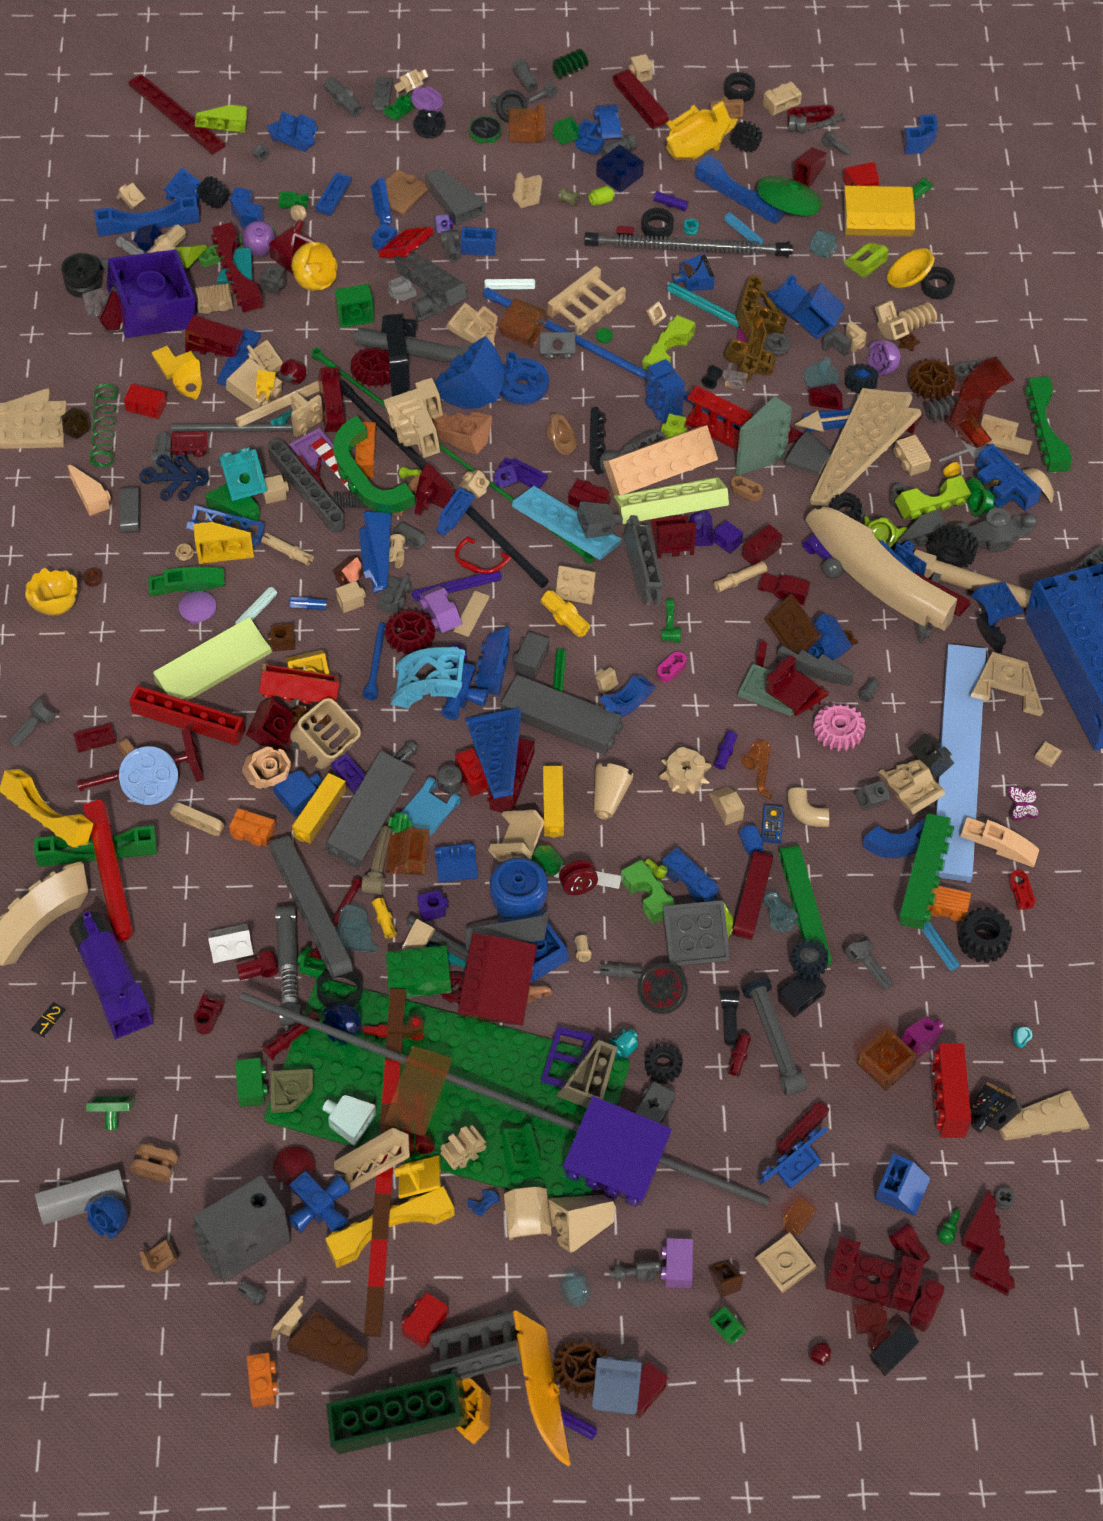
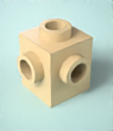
M480 470L468 471L462 477L463 480L457 488H463L476 497L475 499L486 493V488L490 482Z

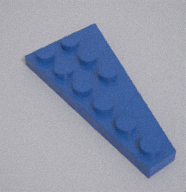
M514 708L465 718L494 799L513 795L521 721L520 709Z

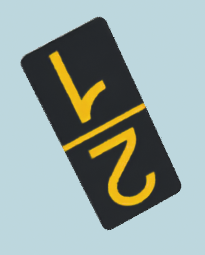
M53 1002L32 1027L31 1031L41 1037H45L66 1009Z

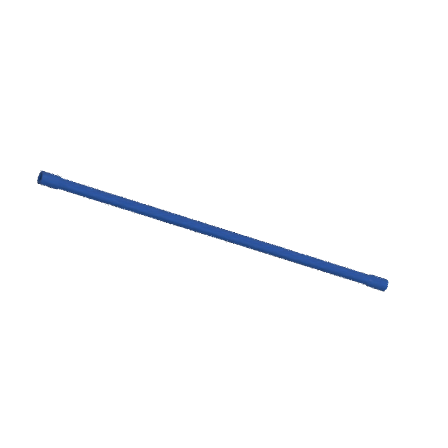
M488 287L483 292V297L518 313L552 332H571ZM575 334V344L647 381L646 375L648 371ZM684 390L683 400L695 406V403L687 400V396L690 393ZM702 407V410L710 414L709 410ZM717 415V418L726 422L725 418ZM735 423L732 424L734 428L740 430L741 426Z

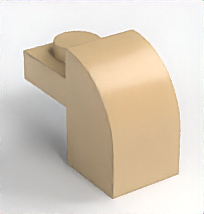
M892 300L875 306L879 322L876 324L885 338L897 340L909 334L905 317H897Z

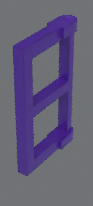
M558 1026L541 1083L561 1088L566 1081L548 1077L553 1059L578 1065L589 1050L594 1036L589 1033ZM561 1035L586 1041L580 1059L556 1053Z

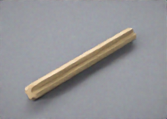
M318 380L236 417V424L238 427H243L291 405V395L295 392L299 393L303 398L319 392Z

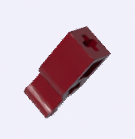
M763 573L758 590L773 593L775 597L781 600L786 599L792 594L800 605L804 606L811 582L788 575L777 577L769 573Z

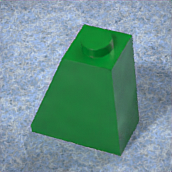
M227 483L205 494L206 506L208 508L256 521L260 519L259 507L251 496L231 501Z

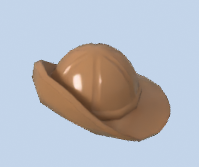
M552 413L550 414L551 422L546 428L547 438L555 444L556 449L561 454L570 455L577 446L574 429L563 414Z

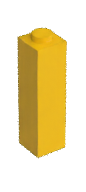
M543 766L544 836L552 838L564 836L563 766Z
M330 773L327 774L292 826L293 836L298 841L312 843L345 794V780Z

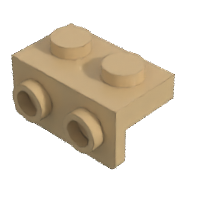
M521 172L517 173L513 199L520 208L539 204L542 186L541 176L536 175L524 179Z
M268 340L254 349L250 345L247 346L250 351L248 356L253 361H257L267 371L276 373L280 371L283 362Z

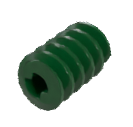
M579 48L576 51L570 52V54L559 57V59H554L553 71L556 77L561 80L562 75L567 77L568 73L570 75L573 74V70L578 72L579 69H584V65L589 66L587 55Z

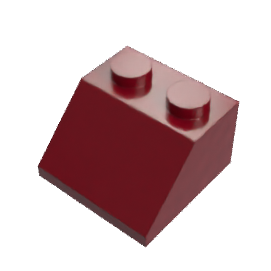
M272 698L262 702L256 710L246 736L259 745L287 751L292 742L290 739L291 731L296 723H292V716L295 714Z

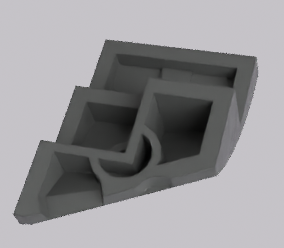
M807 430L791 450L786 459V465L820 475L822 469H825L832 451Z

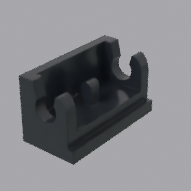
M902 1324L872 1354L870 1360L886 1376L919 1341Z

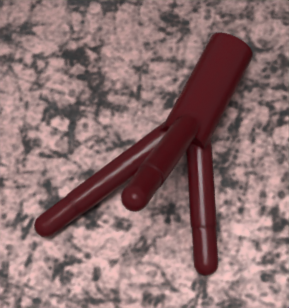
M299 455L298 459L325 490L326 488L319 476L322 458L318 457L316 473H314L306 461Z

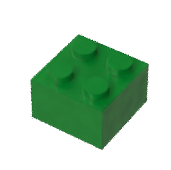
M369 284L334 289L336 314L340 328L374 323L373 299Z

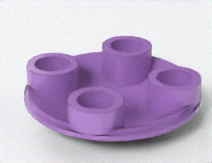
M194 591L181 599L179 612L190 624L195 625L216 614V601L209 593Z

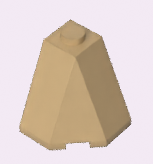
M605 1195L548 1199L550 1223L552 1227L556 1226L557 1232L560 1234L557 1237L559 1245L569 1252L576 1251L615 1222V1203Z

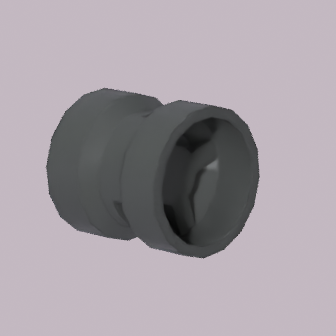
M790 115L788 132L799 131V133H805L807 117L801 116L798 118L795 115Z

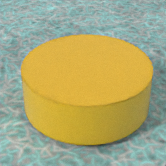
M954 462L945 467L943 474L947 479L957 476L962 468L958 462Z

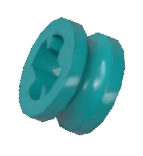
M695 219L685 220L684 233L690 236L696 235L699 230V222Z

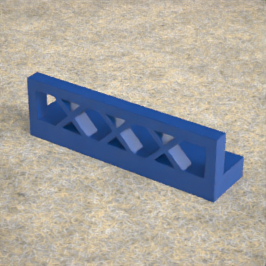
M194 505L192 520L187 521V529L194 530L193 524L202 522L208 523V521L216 523L213 518L219 515L226 522L223 525L232 527L231 522L234 520H238L243 528L240 530L250 532L247 528L250 525L259 526L258 535L251 534L253 546L261 544L265 526L264 522ZM199 510L206 513L208 516L207 520H197Z

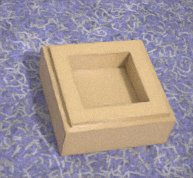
M1045 741L1036 753L1035 759L1052 767L1061 755L1062 750Z

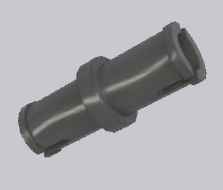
M601 963L600 969H609V971H600V976L618 977V979H623V977L640 979L642 973H633V971L642 972V966L624 965V963H619V965Z

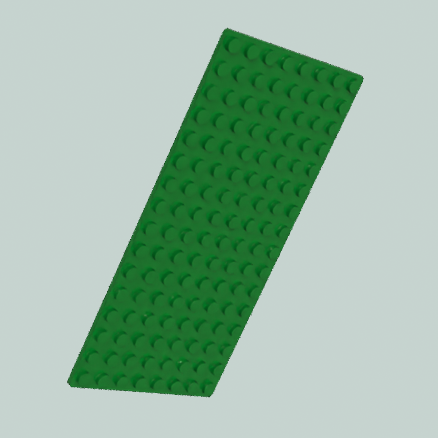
M318 979L316 980L303 1016H307L313 1010L321 1023L386 1048L387 1038L378 1037V1035H364L363 1027L387 1025L390 996L362 989V997L357 1005L347 1010H332L322 1005L318 1000ZM328 980L322 984L320 990L326 997L332 1000L343 1001L354 997L358 993L359 988ZM406 1001L404 1025H407L409 1018L412 1016L421 1017L424 1021V1036L418 1041L403 1038L402 1055L581 1124L587 1108L555 1096L560 1090L559 1087L541 1083L553 1040ZM310 1028L292 1042L282 1071L313 1069V1092L293 1112L272 1113L270 1100L264 1121L355 1148L364 1145L379 1136L385 1057ZM562 1042L558 1043L556 1053L579 1059L583 1052L581 1047ZM614 1058L603 1100L616 1106L619 1104L630 1068L628 1060ZM553 1059L548 1077L566 1081L577 1065ZM401 1063L398 1098H406L407 1111L415 1110L413 1107L414 1096L420 1095L424 1100L425 1130L435 1146L434 1151L430 1154L417 1153L415 1147V1125L410 1123L414 1151L404 1161L415 1162L439 1155L440 1171L510 1191L520 1188L540 1187L547 1189V1199L591 1196L592 1189L586 1187L584 1181L578 1179L577 1182L567 1179L565 1173H563V1165L576 1137V1131ZM347 1095L375 1105L376 1116L356 1146L349 1143L329 1126L328 1118L330 1114L322 1110L328 1099L338 1104L342 1096ZM397 1113L396 1129L399 1130V1131H401V1129H400V1124H398V1113ZM526 1123H531L536 1135L537 1147L541 1153V1161L533 1170L510 1171L500 1132L503 1129L523 1128ZM473 1125L486 1141V1149L477 1153L479 1157L475 1161L469 1159L466 1167L461 1169L458 1166L454 1170L441 1154L442 1150L440 1148L443 1144L450 1142L449 1136L452 1134L458 1136L461 1128L466 1126L469 1129Z

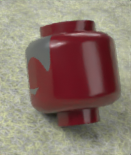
M289 359L280 367L281 377L286 382L298 385L306 378V367L301 362Z

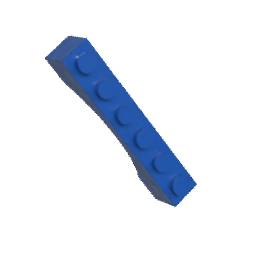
M707 155L696 165L695 178L762 216L767 221L776 225L788 213L764 201L756 191L747 189L733 181L724 170L722 162L714 157Z
M196 196L178 198L166 207L143 213L124 212L111 207L94 210L98 237L200 222Z

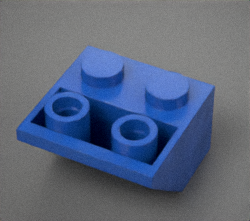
M462 227L461 254L495 256L498 228Z
M823 613L813 622L822 634V637L806 651L810 655L819 659L823 654L834 660L852 647L836 617Z
M893 1153L875 1200L915 1216L930 1178L913 1161Z

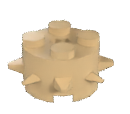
M681 747L676 749L669 756L668 760L662 759V762L666 765V771L659 777L662 780L668 781L672 792L686 794L689 791L691 794H695V791L703 783L709 784V781L704 776L705 772L711 768V764L705 763L704 757L698 751Z

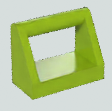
M867 243L847 258L844 263L854 272L865 278L887 261L889 249L884 245ZM868 251L872 253L864 261L857 260Z

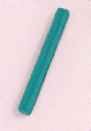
M670 282L667 286L668 292L739 327L734 313L673 282Z

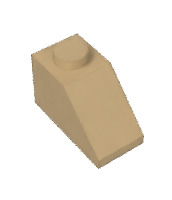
M724 787L709 793L725 826L743 820L745 807L736 791L729 787Z

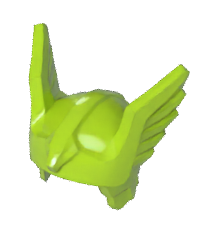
M867 516L863 517L864 525L873 530L875 538L879 542L883 540L889 547H892L908 530L907 527L896 528L893 522L885 517L870 521Z

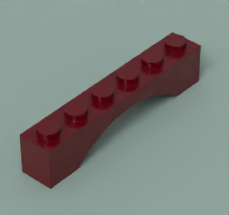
M230 222L212 227L213 234L210 235L212 244L217 246L215 250L217 256L221 257L222 269H226L225 276L227 282H231V292L236 294L235 302L237 307L240 306L243 313L263 308L262 297L257 284L243 276L233 263L234 254L238 248L237 233L233 223Z

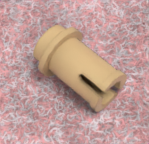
M579 935L574 939L577 949L576 958L580 962H587L591 959L592 952L588 947L587 936Z

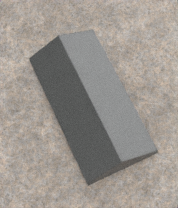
M546 910L520 917H504L471 923L466 928V950L469 951L472 933L526 943L545 940L549 912Z

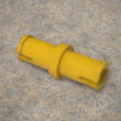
M384 898L373 900L372 905L377 914L376 920L382 927L384 937L386 939L388 937L389 939L395 937L397 932L392 923L393 917L388 912Z

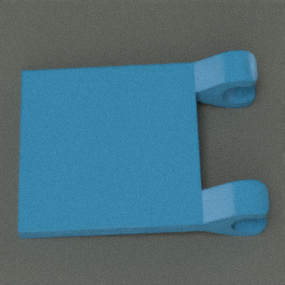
M432 777L426 780L421 790L401 812V814L409 815L408 820L413 821L412 827L428 838L461 803L460 796L456 793L450 797L447 804L432 795L430 792L436 788V780Z

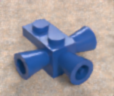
M463 663L462 688L456 698L446 696L447 702L441 710L443 717L449 720H457L460 708L465 709L468 700L483 708L485 707L489 690L470 688L476 671L475 665ZM452 675L451 679L455 680L456 675Z
M306 1171L289 1185L290 1189L304 1203V1208L288 1216L289 1222L299 1233L303 1232L312 1219L318 1224L324 1220L331 1233L341 1231L345 1227L348 1218L336 1211L334 1207V1200L350 1192L348 1185L340 1176L336 1175L325 1191Z

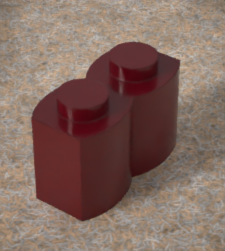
M928 1279L924 1283L910 1316V1326L923 1332L929 1328L944 1293L943 1284L932 1279Z

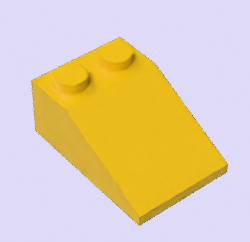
M214 522L193 524L199 564L254 558L250 532Z

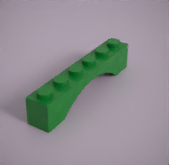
M1050 377L1029 378L1024 391L1025 396H1028L1029 399L1028 408L1032 410V423L1036 425L1035 434L1039 438V450L1043 452V465L1047 467L1048 473L1069 471L1072 463L1069 446L1055 435L1046 416V407L1050 403L1053 394Z
M154 825L134 827L127 832L112 837L117 859L158 854ZM56 836L34 838V856L38 867L97 861L92 840H89L86 845L72 847L62 838Z

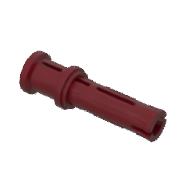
M313 1010L305 1016L320 1022L319 1017ZM297 1022L283 1034L275 1035V1039L261 1047L273 1061L277 1054L284 1049H289V1044L309 1030L310 1027Z

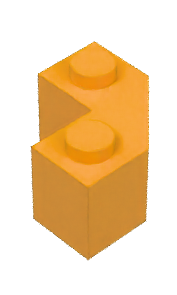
M470 1377L462 1380L468 1424L455 1428L472 1444H475L490 1428L491 1397Z

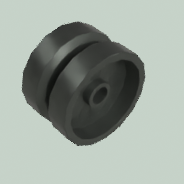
M76 253L63 261L61 270L65 289L69 294L74 297L84 298L96 294L101 289L102 278L99 262L94 256L87 253Z

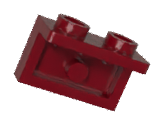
M208 431L172 432V455H175V457L177 455L203 457L204 454H209Z

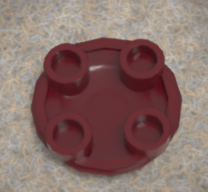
M296 1146L280 1151L273 1163L274 1175L285 1185H290L305 1171L312 1176L316 1168L314 1157L311 1153L302 1147Z

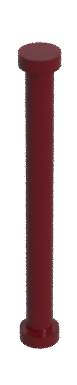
M353 878L351 881L352 885L331 920L335 930L358 889L362 888V880L358 878ZM316 947L311 952L310 957L321 959L322 957Z

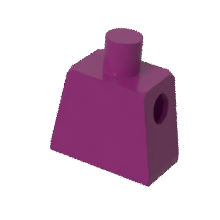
M924 1017L905 1030L897 1051L912 1064L936 1044L941 1031L944 1029L943 1023L939 1019L932 1021L929 1017Z

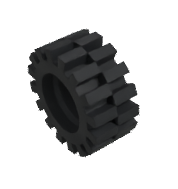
M740 121L735 125L730 140H732V144H735L736 149L739 147L740 151L744 150L747 153L749 150L751 153L758 148L763 138V133L760 131V127L756 128L755 123L752 125L750 121L748 123Z
M213 176L204 178L197 187L198 197L202 198L201 201L203 203L206 202L207 206L211 205V208H221L230 194L228 193L229 190L225 189L227 186L225 184L222 185V181H218V178L215 177L213 179Z
M841 493V496L837 494L835 498L831 499L829 508L839 511L840 508L851 507V512L843 514L856 521L861 520L862 502H860L859 498L856 499V495L853 494L851 497V493H847V496Z
M659 1043L656 1044V1048L652 1046L650 1051L647 1052L645 1071L647 1070L648 1077L651 1075V1080L657 1079V1083L660 1084L661 1080H664V1084H668V1080L673 1082L675 1077H679L682 1071L683 1059L682 1054H679V1049H673L674 1045L670 1044L667 1047V1043H663V1047H660ZM659 1058H668L672 1065L668 1069H660L657 1067L656 1061Z

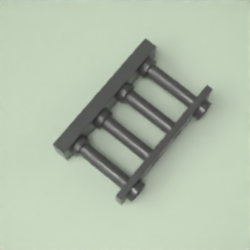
M513 1311L430 1334V1339L436 1352H440V1362L431 1364L433 1377L455 1373L460 1380L522 1363L516 1340L512 1341V1332L516 1331ZM503 1334V1344L491 1347V1337ZM482 1340V1350L470 1353V1343ZM461 1346V1356L449 1359V1349Z

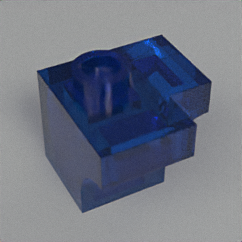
M155 224L144 226L138 229L133 241L146 252L155 245V239H158L163 233Z

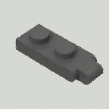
M376 77L372 107H375V112H384V108L390 104L393 78Z

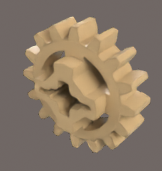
M415 69L399 78L401 82L394 85L397 93L404 89L408 93L423 85L422 80L429 76L425 69L420 72Z

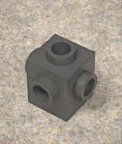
M269 264L265 272H262L260 276L262 290L279 294L286 285L285 268Z

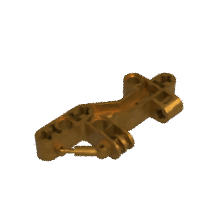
M752 275L747 280L735 314L746 342L733 339L724 353L728 361L739 365L737 377L743 382L750 381L754 373L765 376L773 373L776 356L763 349L767 333L783 334L787 322L786 317L782 315V311L766 295L767 291L762 289L763 281L757 275ZM760 296L765 298V303L769 308L759 305L758 300Z

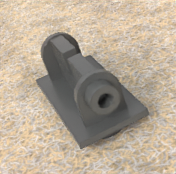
M493 95V97H490L492 113L497 112L496 101L499 96ZM510 96L504 99L502 109L503 111L521 110V102L518 98Z

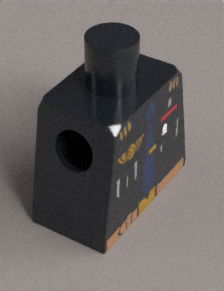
M986 1082L971 1105V1110L975 1117L971 1126L979 1133L986 1126L996 1131L1000 1130L1022 1111L1018 1097Z

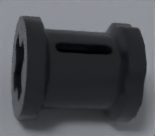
M711 365L707 370V375L702 378V384L708 389H714L717 386V380L723 374L719 367Z

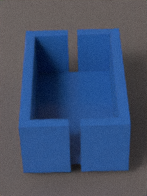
M667 359L648 366L646 375L647 386L645 388V403L647 407L652 409L656 419L660 420L662 424L667 422L669 414L682 416L684 381L675 372V369Z

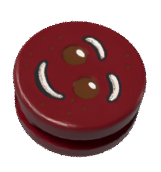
M577 860L561 869L559 880L566 894L576 896L592 890L598 883V876L590 861Z

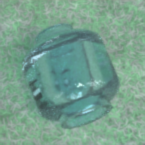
M576 1273L566 1275L564 1277L565 1280L560 1284V1290L565 1303L572 1305L574 1308L588 1303L591 1290L586 1277Z

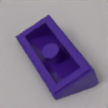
M704 510L690 515V523H696L695 546H712L713 520L711 514Z

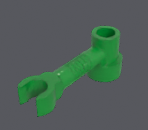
M667 599L666 630H662V641L681 643V628H673L674 599Z

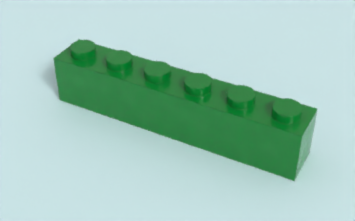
M927 813L900 912V925L924 930L926 923H930L932 913L929 911L930 906L935 904L936 894H934L935 888H939L941 880L939 872L944 870L945 860L943 857L944 854H948L950 845L948 838H952L954 826H951V818Z

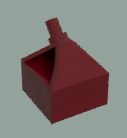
M298 219L295 226L293 225L269 243L270 258L292 275L294 274L291 263L296 251L306 243L315 242L301 231L304 222Z

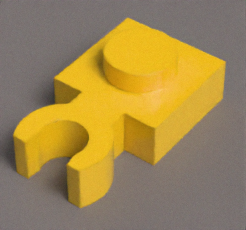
M258 370L255 388H257L256 399H259L261 394H265L266 401L269 400L270 391H273L276 372Z

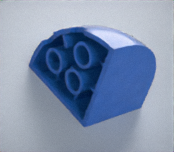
M486 336L468 347L469 350L463 356L459 354L449 364L451 367L445 373L442 372L434 382L440 398L447 403L460 408L475 409L489 403L492 404L498 400V395L504 383V370L497 350Z

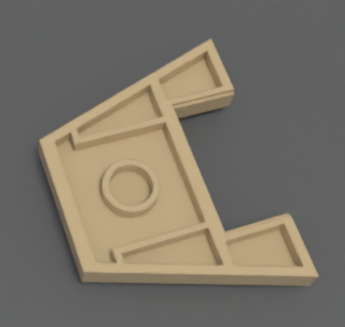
M992 652L970 697L988 702L991 687L1023 696V712L1041 717L1044 712L1028 662Z

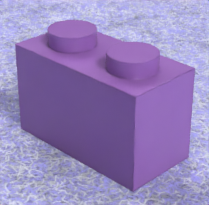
M667 1238L666 1246H662V1259H666V1266H662L661 1279L665 1280V1287L691 1288L693 1239Z

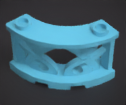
M458 647L427 648L415 651L402 658L395 666V670L398 671L397 685L390 705L409 709L413 703L421 700L423 695L430 694L431 697L447 696L456 698L462 688L461 680L465 650ZM452 662L457 663V668L450 669L454 666ZM426 664H430L437 669L430 673L425 680L420 681L415 676ZM450 675H456V679L452 680Z

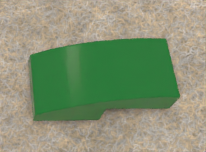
M405 94L397 97L395 104L385 107L383 113L397 121L416 107L411 101V95Z

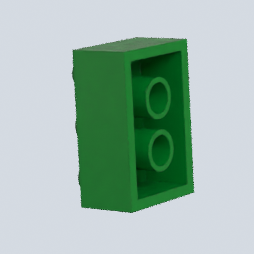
M447 945L386 952L389 993L390 989H406V998L452 993Z

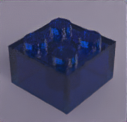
M620 144L600 158L596 164V176L619 193L643 176L644 161Z

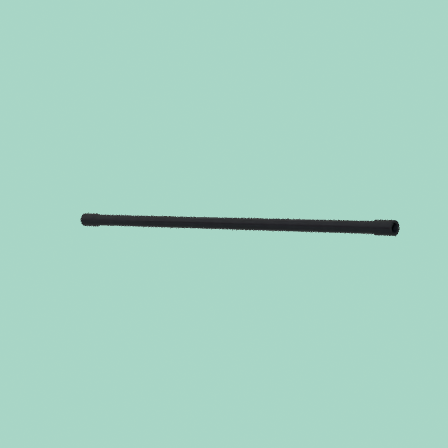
M341 380V393L346 398H349L372 422H376V426L423 470L427 462L410 446H404L403 443H399L397 433L344 380ZM470 505L465 513L511 556L540 588H544L549 580L539 570L535 569Z

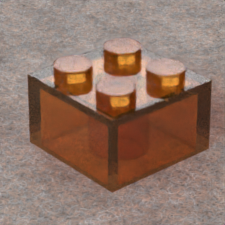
M514 297L498 328L501 336L532 348L548 318L545 310Z
M887 1027L858 1053L856 1064L887 1091L915 1066L918 1055Z

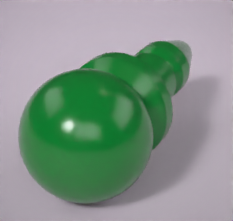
M956 1209L951 1214L948 1223H944L943 1228L938 1233L939 1241L945 1245L951 1244L955 1240V1233L958 1230L956 1224L960 1218V1209Z

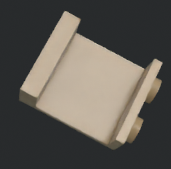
M532 809L503 811L502 816L508 821L509 827L501 844H490L488 851L498 862L512 858L531 860L545 821L536 810Z

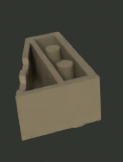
M598 1040L587 1051L555 1096L588 1108L592 1096L603 1100L617 1047Z

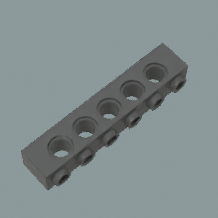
M412 250L410 255L406 257L397 256L394 258L400 275L406 279L408 278L411 282L449 307L467 298V287L463 281L458 280L455 276L425 259L419 253Z

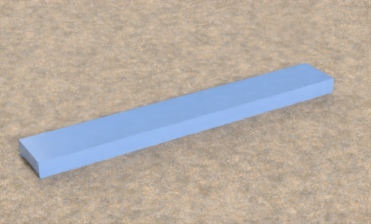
M948 644L938 784L944 789L945 795L936 800L935 815L951 818V826H954L952 838H948V843H950L948 854H944L945 866L943 872H939V877L971 883L975 842L962 838L960 835L967 817L976 820L983 700L970 697L985 666L986 648Z

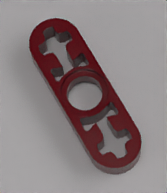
M831 105L792 107L787 112V121H790V115L800 118L803 114V116L807 117L806 123L821 122L829 119L831 115L834 117L835 109ZM807 113H814L815 115L809 116Z

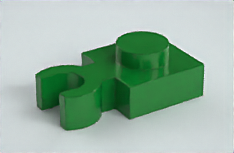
M280 191L278 206L279 208L291 209L295 205H301L307 208L309 196L308 194L298 196L297 192Z

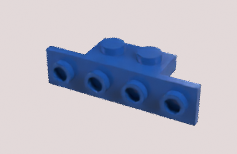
M824 1127L820 1131L817 1128L807 1135L809 1140L805 1143L802 1141L797 1143L792 1148L794 1151L788 1156L785 1153L776 1161L778 1165L772 1169L770 1166L761 1173L763 1178L758 1183L760 1185L777 1173L789 1189L792 1188L822 1163L809 1145L828 1131L827 1128Z

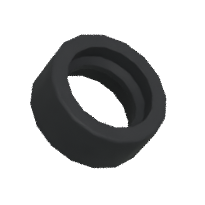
M734 72L726 77L724 94L729 100L743 99V102H747L753 98L755 80L751 75L743 72ZM741 84L747 86L748 89L738 91L731 88V86Z
M517 90L503 92L496 101L497 114L505 122H517L527 112V100ZM507 97H516L521 102V110L515 116L506 115L502 109V103Z
M657 207L651 208L643 214L641 228L646 237L649 235L650 239L651 236L655 239V236H658V239H660V236H662V239H664V236L669 237L672 234L674 218L668 210ZM652 220H662L667 225L656 228L648 223Z
M932 267L922 280V291L932 299L948 298L953 292L955 277L946 268ZM940 279L948 285L945 287H935L928 281Z

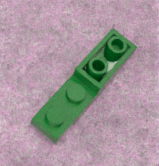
M183 567L164 570L162 575L148 577L149 594L153 597L184 590L191 593L224 587V569L215 567Z

